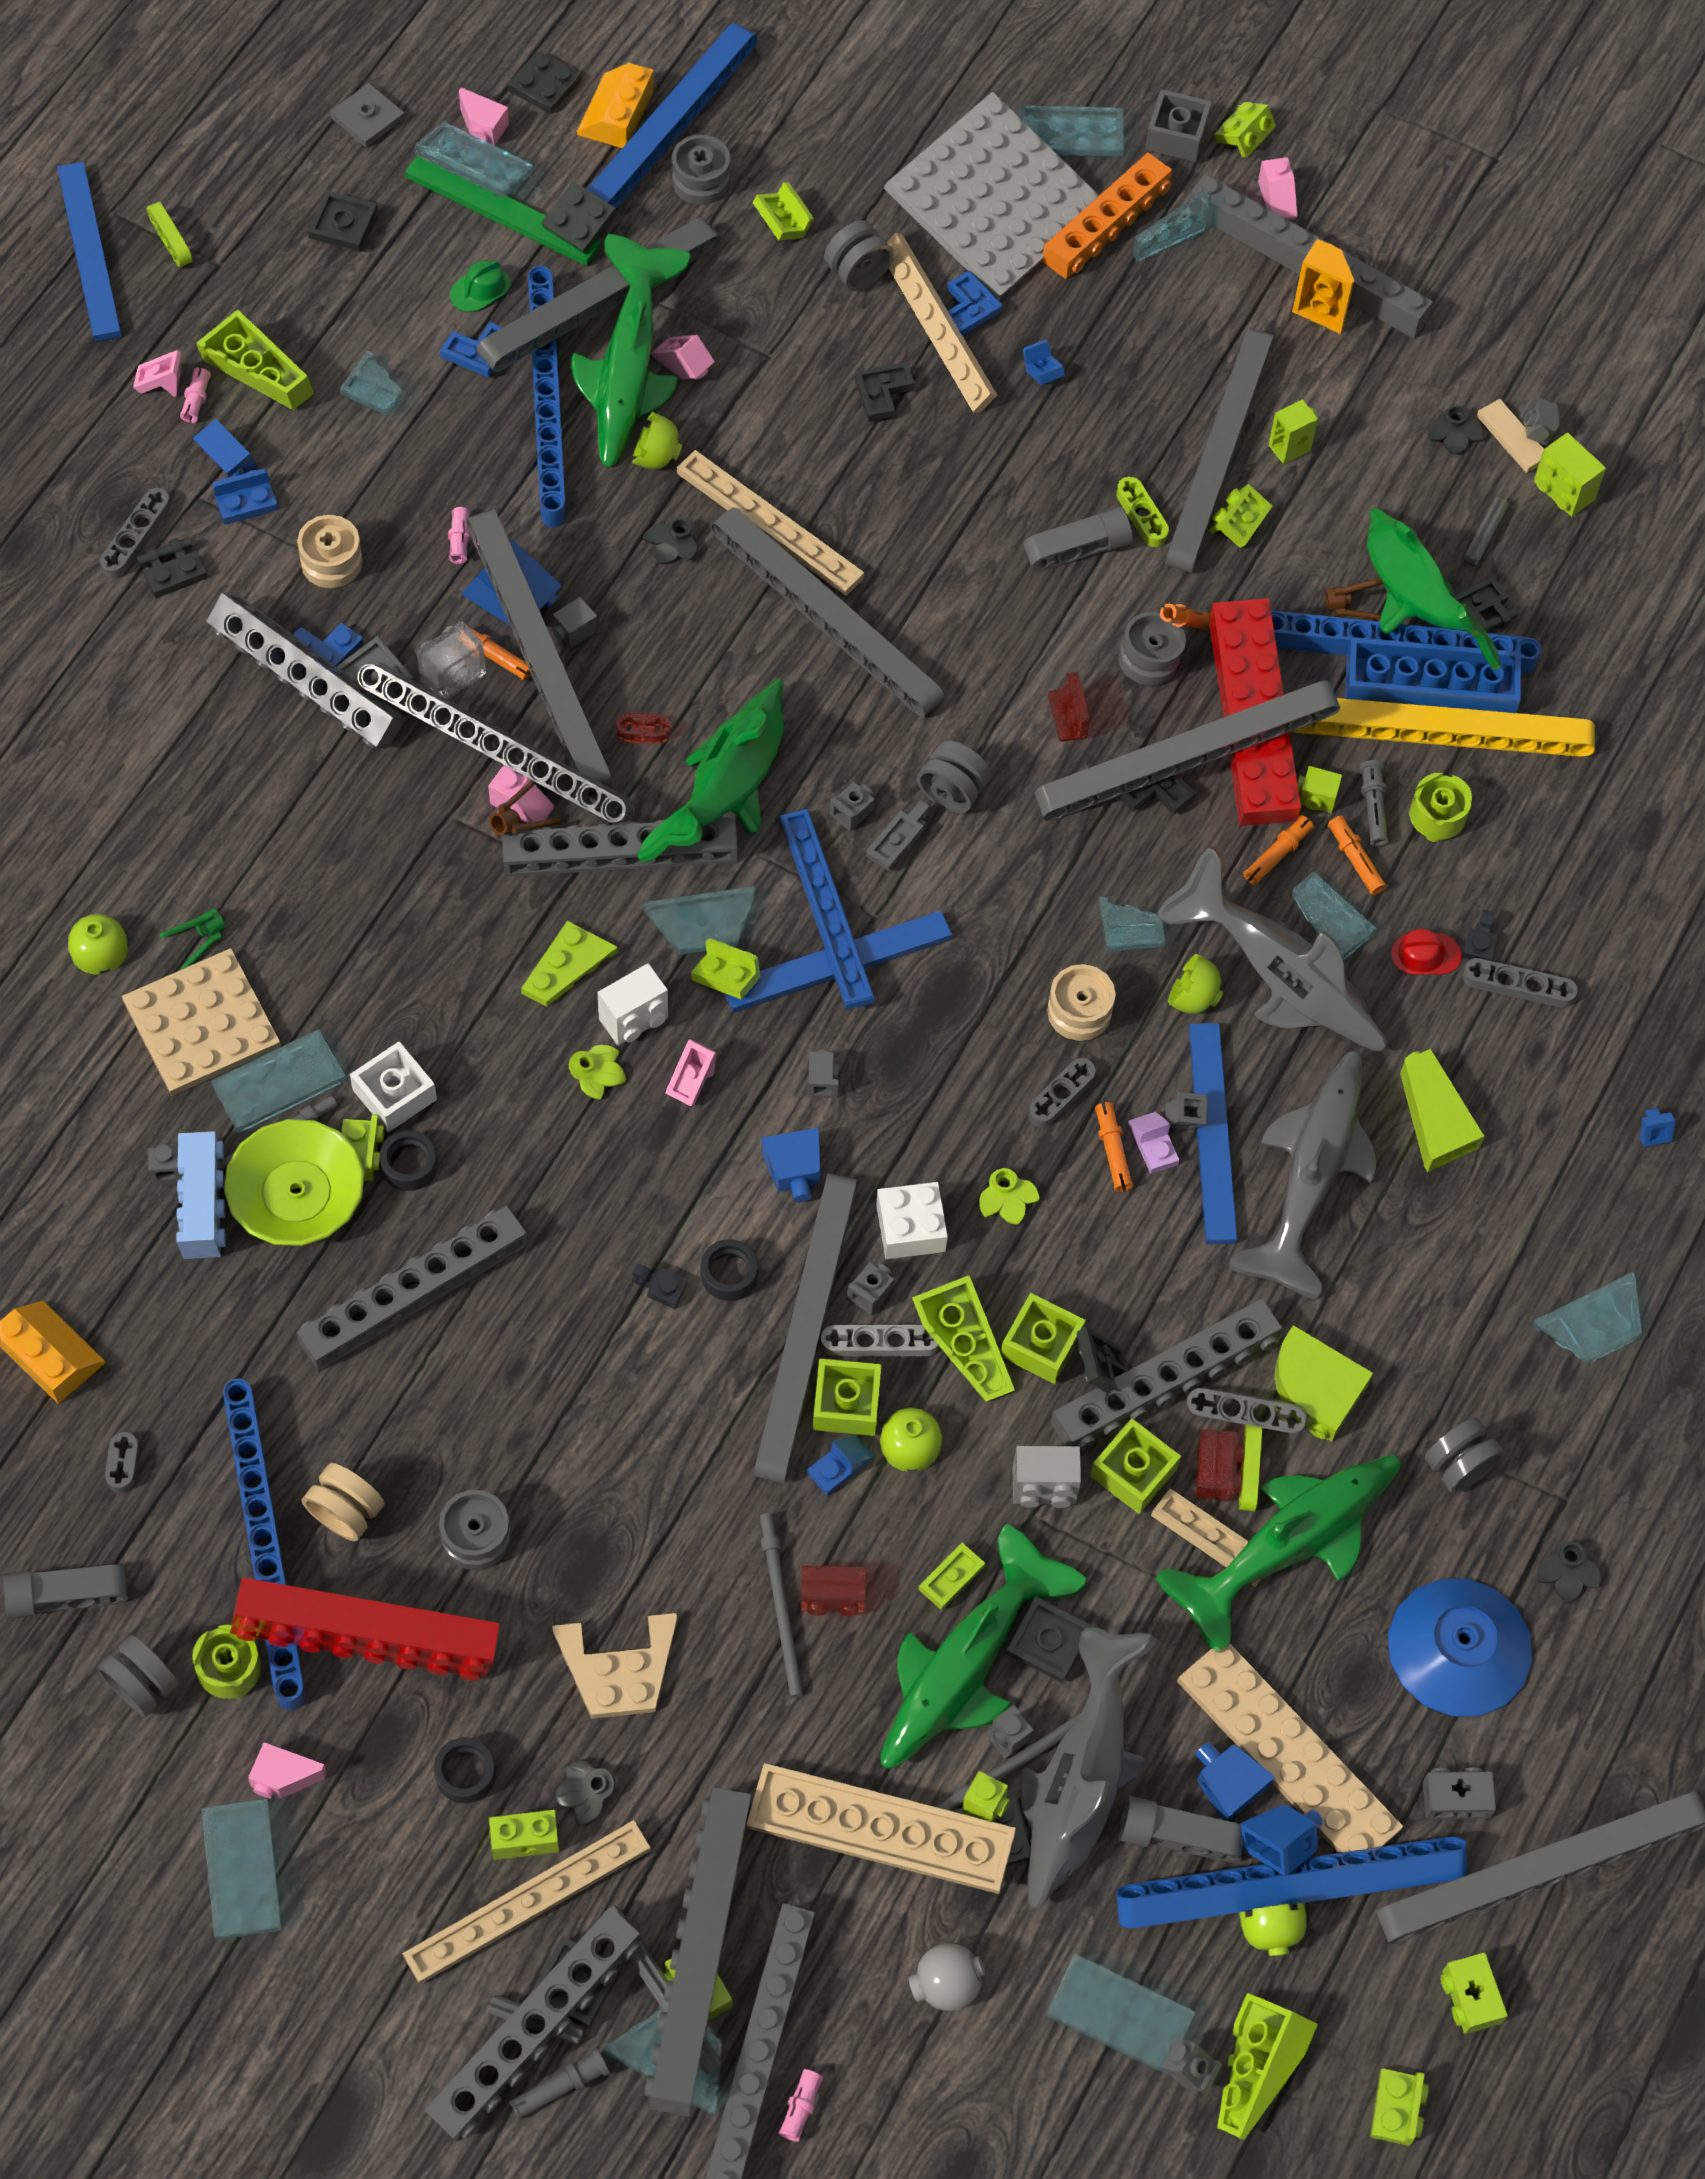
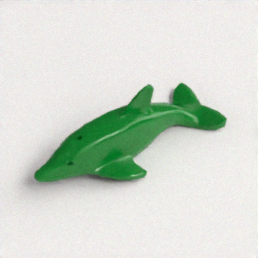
M608 234L604 240L605 253L628 282L630 289L616 322L604 359L601 361L591 360L574 353L571 360V370L579 390L593 405L597 413L600 460L604 466L612 467L619 460L636 421L640 417L661 407L675 391L678 380L677 376L657 375L649 370L653 340L651 290L685 271L690 261V252L675 248L646 249L623 236Z
M1371 508L1369 514L1370 526L1367 532V550L1375 572L1388 592L1380 619L1381 630L1385 634H1390L1407 618L1418 617L1440 628L1466 631L1474 637L1483 657L1495 671L1500 668L1502 664L1490 636L1472 616L1469 605L1466 603L1461 604L1455 599L1453 588L1415 531L1404 522L1395 520L1380 509Z
M781 678L775 679L756 694L733 717L719 726L713 736L686 758V764L689 767L699 763L695 773L694 789L691 798L681 809L663 821L648 835L637 853L639 860L643 863L654 860L671 845L689 846L699 842L702 837V826L712 823L728 812L735 813L749 833H756L761 822L758 786L768 773L778 752L784 732V708L782 701L784 681Z
M1388 1455L1365 1464L1353 1465L1338 1471L1325 1480L1300 1475L1283 1476L1270 1480L1261 1486L1260 1491L1278 1506L1279 1511L1252 1537L1226 1569L1213 1577L1194 1576L1168 1568L1161 1570L1157 1574L1156 1581L1170 1597L1191 1615L1205 1641L1215 1652L1223 1653L1230 1644L1232 1601L1240 1589L1311 1557L1321 1558L1328 1565L1337 1582L1342 1581L1351 1572L1357 1562L1360 1551L1361 1521L1363 1516L1399 1471L1401 1465L1399 1458L1394 1455Z
M1006 1524L1002 1528L997 1540L1006 1584L959 1622L936 1652L926 1648L912 1633H909L901 1644L897 1657V1673L902 1689L903 1703L884 1743L880 1757L881 1765L888 1769L897 1767L913 1756L922 1746L939 1733L952 1729H969L993 1723V1719L1009 1709L1011 1702L990 1693L984 1687L983 1681L1006 1639L1022 1604L1026 1601L1034 1600L1035 1597L1050 1599L1074 1596L1085 1588L1086 1577L1070 1566L1043 1557L1022 1532Z

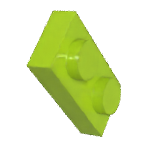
M961 1543L919 1585V1591L940 1610H943L985 1567V1562L964 1543Z

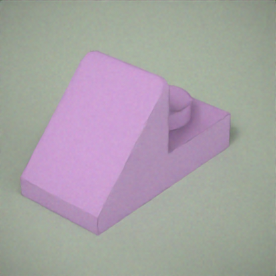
M1153 1112L1128 1121L1130 1130L1150 1174L1179 1164V1158L1168 1136L1170 1124L1157 1112Z

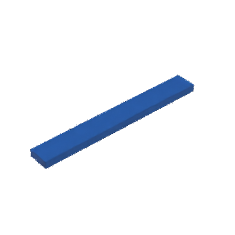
M84 162L57 166L94 342L122 337Z
M804 809L780 815L781 825L846 1010L873 1004L875 1003V997L809 810Z
M938 911L854 939L865 969L952 939V934L942 912ZM824 949L761 970L760 979L742 1000L725 994L732 1013L835 979Z
M1219 1023L1189 1024L1194 1094L1207 1095L1206 1125L1197 1128L1205 1243L1236 1244L1237 1233Z

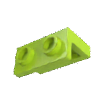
M1244 102L1214 135L1217 143L1237 145L1241 156L1247 158L1271 133L1276 124L1268 105Z
M783 182L778 193L756 195L753 201L754 206L778 240L804 238L813 222V216L789 182Z

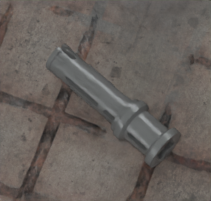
M1369 760L1359 765V772L1363 776L1361 793L1367 802L1370 844L1375 847H1381L1388 844L1383 797L1387 792V786L1383 783L1382 773L1385 770V765L1378 760ZM1375 810L1378 811L1379 825H1376Z
M596 2047L592 2049V2054L576 2063H567L565 2071L515 2099L509 2100V2103L518 2120H520L527 2114L574 2088L576 2091L579 2089L581 2091L585 2088L586 2083L602 2074L607 2076L610 2072Z

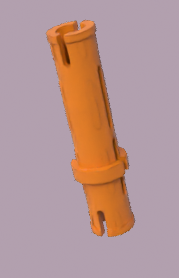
M1165 604L1166 608L1162 607L1160 610L1161 619L1172 623L1174 626H1187L1203 631L1207 630L1206 626L1210 627L1209 614L1206 612L1188 609L1187 606L1182 604L1175 606Z
M461 623L457 628L461 631L460 633L455 631L454 638L473 648L475 654L486 656L523 681L528 680L531 676L527 673L529 668L526 661L491 641L489 635H482L465 623Z
M1299 816L1288 830L1281 831L1277 836L1278 839L1243 872L1246 880L1256 873L1249 882L1250 884L1258 885L1259 881L1289 851L1293 852L1299 846L1298 842L1314 829L1311 821L1301 828L1308 819L1307 817Z
M1343 815L1332 819L1327 826L1339 842L1338 848L1347 855L1369 890L1370 895L1375 896L1384 891L1387 885L1362 848L1360 837L1354 835Z
M1105 1102L1106 1115L1104 1114L1102 1103L1095 1106V1112L1097 1113L1101 1129L1098 1133L1100 1140L1104 1141L1114 1190L1123 1192L1121 1179L1124 1180L1126 1191L1134 1185L1121 1141V1136L1123 1135L1122 1128L1117 1125L1114 1104L1112 1102Z

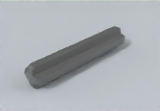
M1501 497L1494 499L1465 554L1464 561L1466 563H1470L1472 566L1479 563L1507 510L1508 501Z
M494 1995L490 2000L488 2012L507 2020L521 2004ZM535 2017L531 2019L528 2028L542 2032L545 2028L544 2018ZM571 2023L561 2036L558 2037L554 2034L553 2037L578 2045L582 2040L584 2028L578 2024Z

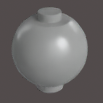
M944 1943L934 1946L923 1955L918 1964L917 1974L909 1976V1984L917 2002L926 2000L934 2008L943 2011H956L966 2007L976 1998L982 1985L981 1977L985 1975V1970L980 1957H974L969 1949L955 1943Z

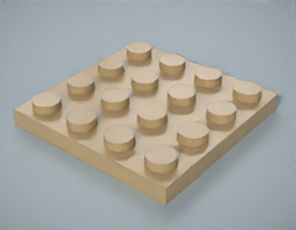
M231 948L122 996V1000L171 1096L281 1048L280 1041Z

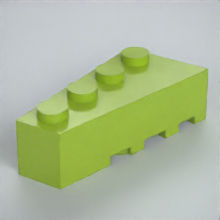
M236 310L196 343L204 362L292 410H295L314 394L308 376L239 310Z

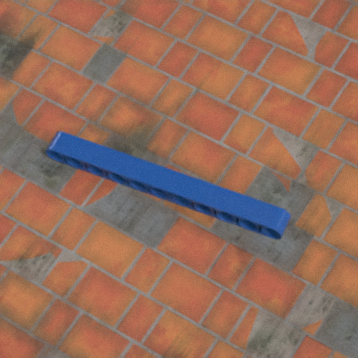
M735 22L731 23L587 190L617 209L749 56L757 43V34Z
M544 266L532 268L528 273L530 312L554 299L552 272ZM556 340L532 353L540 512L542 522L548 527H559L566 519Z
M1271 610L1273 628L1277 629L1274 630L1276 648L1347 655L1351 637L1479 648L1474 637L1466 631L1400 624L1392 633L1385 634L1381 630L1380 622ZM1488 633L1497 650L1521 652V674H1529L1535 670L1542 650L1538 641L1529 637Z
M233 1379L225 1385L223 1396L255 1580L287 1585L255 1400L248 1382L243 1379ZM236 1394L246 1395L241 1401L232 1400ZM242 1422L251 1423L248 1429H237V1426ZM246 1451L256 1452L253 1458H242ZM253 1479H258L262 1481L261 1484L255 1488H249L246 1486L247 1483ZM258 1508L267 1510L261 1517L251 1516L252 1512ZM262 1538L272 1539L271 1543L265 1547L256 1545ZM268 1567L277 1569L271 1576H263L261 1574ZM265 1640L277 1701L283 1709L296 1710L306 1700L298 1646L288 1644L286 1647H278L269 1644V1640ZM284 1656L293 1658L292 1662L285 1667L277 1665L278 1660ZM287 1687L298 1688L294 1696L285 1697L282 1695L283 1690Z
M1444 1837L1309 1857L1287 1876L1282 1875L1266 1864L1128 1884L1119 1887L1116 1891L1119 1924L1123 1927L1139 1928L1252 1911V1909L1284 1904L1293 1905L1454 1881L1468 1875L1467 1844L1464 1839L1459 1837Z

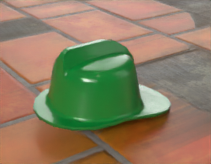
M489 260L477 261L470 266L465 276L453 284L450 290V300L453 306L460 311H478L508 292L511 286L510 278L506 272L501 270L500 263L497 260L493 262Z

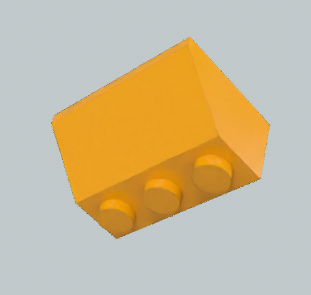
M627 63L604 73L577 130V135L623 148L633 137L654 92L653 70Z
M1319 239L1315 241L1302 263L1292 311L1339 334L1343 331L1354 284V278L1341 249Z
M44 1301L15 1308L0 1321V1347L58 1404L105 1364V1360Z

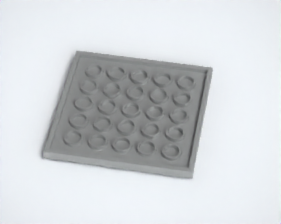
M991 92L884 186V189L967 271H970L997 300L1042 262L1044 258V245L1099 196L994 92Z

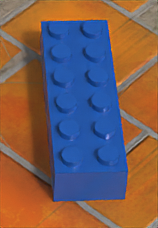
M1351 637L1346 655L1345 699L1516 713L1520 703L1521 652L1497 650L1502 665L1494 671L1483 657L1480 648Z

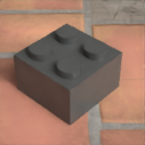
M1161 89L1148 127L1145 150L1196 162L1208 125L1212 101Z

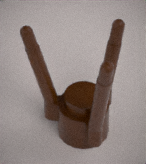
M1376 579L1347 587L1325 589L1327 610H1335V616L1346 615L1380 620V614L1345 609V607L1351 605L1350 592L1382 584L1381 580Z
M530 781L507 802L499 805V811L490 816L489 823L495 834L504 835L510 831L515 834L523 830L560 824L561 819L519 824L520 816L518 812L510 807L534 786V782Z

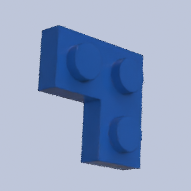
M970 271L965 272L948 283L947 290L960 303L950 309L948 313L962 336L1002 312L1003 305Z
M490 322L477 341L453 331L440 349V357L489 378L493 369L476 352V348L485 337L503 327Z
M342 623L323 642L302 627L293 634L335 666H338L354 654L364 644L363 637Z

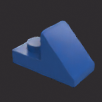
M853 1434L834 1440L831 1451L808 1468L807 1474L828 1496L873 1461L875 1456Z

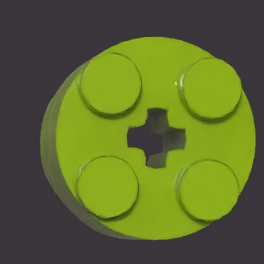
M1433 773L1424 777L1415 790L1409 810L1413 826L1432 842L1456 836L1464 828L1471 809L1472 793L1470 788L1461 778L1454 775L1449 777L1444 776L1443 773Z
M231 1625L218 1626L217 1629L204 1633L195 1644L192 1658L200 1684L211 1695L223 1699L243 1698L256 1685L262 1670L261 1658L256 1643L254 1641L240 1640L235 1634H230Z

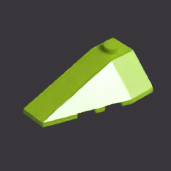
M970 1275L912 1297L925 1330L985 1402L1015 1391Z
M1247 1993L1234 2023L1233 2035L1237 2038L1234 2054L1229 2055L1227 2066L1231 2067L1229 2084L1223 2089L1217 2128L1245 2140L1305 2056L1318 2024L1290 2010Z

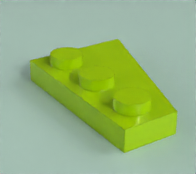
M567 921L521 987V993L547 1007L574 987V983L585 974H591L595 971L598 965L606 958H612L617 954L618 947Z

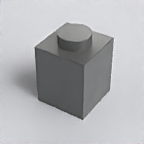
M579 597L553 614L552 631L560 642L564 641L571 649L598 631L597 615Z

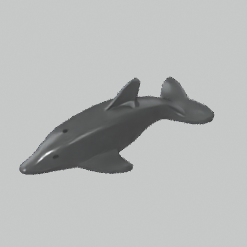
M1209 847L1200 856L1186 885L1163 903L1158 911L1159 919L1168 924H1185L1201 921L1220 923L1234 937L1253 967L1272 990L1270 999L1254 1013L1261 1021L1276 1027L1289 1029L1322 1026L1373 1051H1383L1387 1046L1386 1038L1372 1019L1365 1001L1357 989L1346 979L1342 954L1334 939L1321 930L1314 945H1311L1297 933L1286 928L1283 922L1271 920L1226 898L1222 886V857L1217 848Z
M1349 1052L1340 1060L1315 1099L1308 1106L1282 1115L1265 1131L1261 1145L1281 1148L1289 1152L1292 1157L1281 1227L1273 1240L1257 1248L1235 1253L1228 1262L1230 1270L1242 1275L1275 1281L1308 1298L1317 1300L1321 1297L1322 1284L1309 1267L1301 1250L1302 1236L1339 1173H1353L1371 1183L1376 1172L1373 1146L1359 1124L1358 1119L1362 1060L1357 1052Z
M1087 1627L1081 1633L1079 1651L1091 1680V1690L1086 1705L1078 1720L1062 1738L1047 1769L1042 1773H1038L1024 1767L1021 1776V1803L1032 1831L1028 1876V1901L1032 1909L1041 1908L1049 1896L1062 1884L1066 1883L1070 1875L1086 1862L1102 1833L1114 1804L1118 1788L1136 1777L1144 1764L1145 1759L1142 1755L1124 1751V1709L1119 1675L1125 1665L1145 1655L1156 1645L1157 1639L1150 1634L1113 1635L1100 1628Z

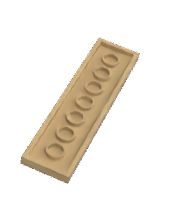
M1231 1644L1228 1645L1223 1653L1215 1652L1211 1649L1178 1677L1177 1682L1242 1751L1275 1777L1273 1785L1302 1815L1311 1809L1316 1810L1320 1814L1323 1825L1317 1829V1832L1337 1853L1383 1847L1402 1830L1403 1826Z
M766 1763L763 1765L746 1823L748 1829L997 1894H1000L1016 1834V1828Z

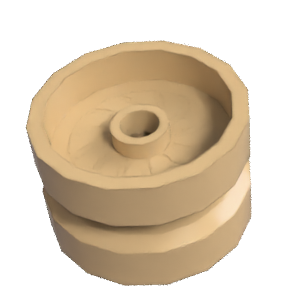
M335 515L318 516L308 521L300 530L297 539L303 574L310 582L319 587L337 588L345 586L357 577L361 571L363 560L358 531L350 521Z
M1072 965L1060 971L1054 978L1050 990L1047 1008L1049 1022L1058 1033L1068 1039L1083 1041L1091 1040L1101 1035L1109 1026L1116 996L1113 982L1106 973L1090 965Z
M330 1463L319 1476L321 1486H312L301 1499L308 1512L328 1529L348 1540L357 1541L368 1528L365 1518H375L383 1508L384 1500L361 1477L345 1467Z

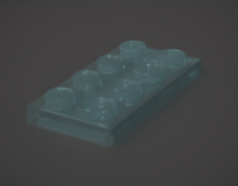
M1018 105L1017 116L1057 155L1123 157V108Z
M444 121L415 144L414 148L415 155L503 198L527 179L533 170L532 164Z
M317 1029L212 1080L211 1085L237 1132L241 1133L345 1082L346 1076L321 1032Z
M267 1798L202 1808L215 1940L282 1930Z
M1074 1953L1046 2016L1167 2075L1168 2073L1162 2068V2065L1175 2039L1183 2040L1195 2011Z

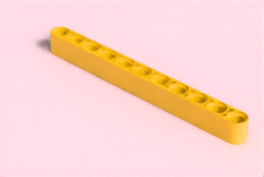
M1337 698L1340 710L1335 715L1291 731L1305 734L1577 757L1589 756L1595 752V724L1587 719Z

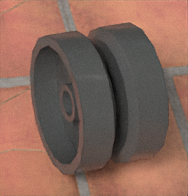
M693 135L684 138L676 145L672 153L673 188L680 198L695 205H708L719 201L726 195L730 187V153L726 145L719 139L708 135Z
M858 220L848 224L831 239L826 247L824 260L829 268L839 275V279L851 291H860L880 279L891 265L894 253L892 247L879 236V233L869 222Z
M1157 612L1141 613L1133 617L1125 628L1119 649L1118 661L1121 670L1128 678L1139 684L1149 686L1161 685L1171 680L1178 670L1185 648L1186 637L1183 628L1163 621L1160 613Z
M948 740L941 741L930 755V760L924 763L917 773L916 781L922 792L936 805L955 813H966L977 800L978 794L984 790L990 781L991 772L986 762L972 749L961 743Z
M1478 1417L1471 1418L1449 1431L1424 1456V1460L1434 1472L1445 1471L1441 1481L1451 1494L1459 1493L1479 1481L1497 1466L1506 1454L1495 1439L1485 1440L1488 1430Z
M485 1490L464 1491L447 1501L440 1513L439 1530L445 1554L454 1564L464 1569L482 1570L494 1566L505 1556L510 1547L511 1529L505 1505L497 1496Z
M130 1635L118 1646L120 1656L125 1663L116 1656L108 1655L96 1667L118 1696L137 1714L146 1718L158 1707L156 1697L151 1690L157 1695L166 1698L179 1687V1684L163 1661L137 1637Z

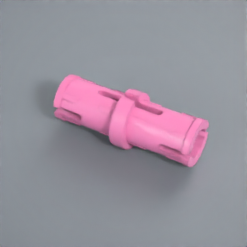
M202 368L200 375H198L200 369H194L190 386L185 390V402L180 417L186 422L190 421L191 416V422H197L201 405L206 401L207 395L205 391L211 377L210 372Z
M456 507L452 510V528L448 532V539L450 540L449 560L455 564H462L467 561V543L471 538L466 519L470 516V511L464 507Z
M806 2069L803 2070L797 2090L788 2101L790 2107L779 2131V2135H782V2137L799 2142L805 2122L809 2114H812L814 2111L813 2103L823 2080V2077L818 2073Z

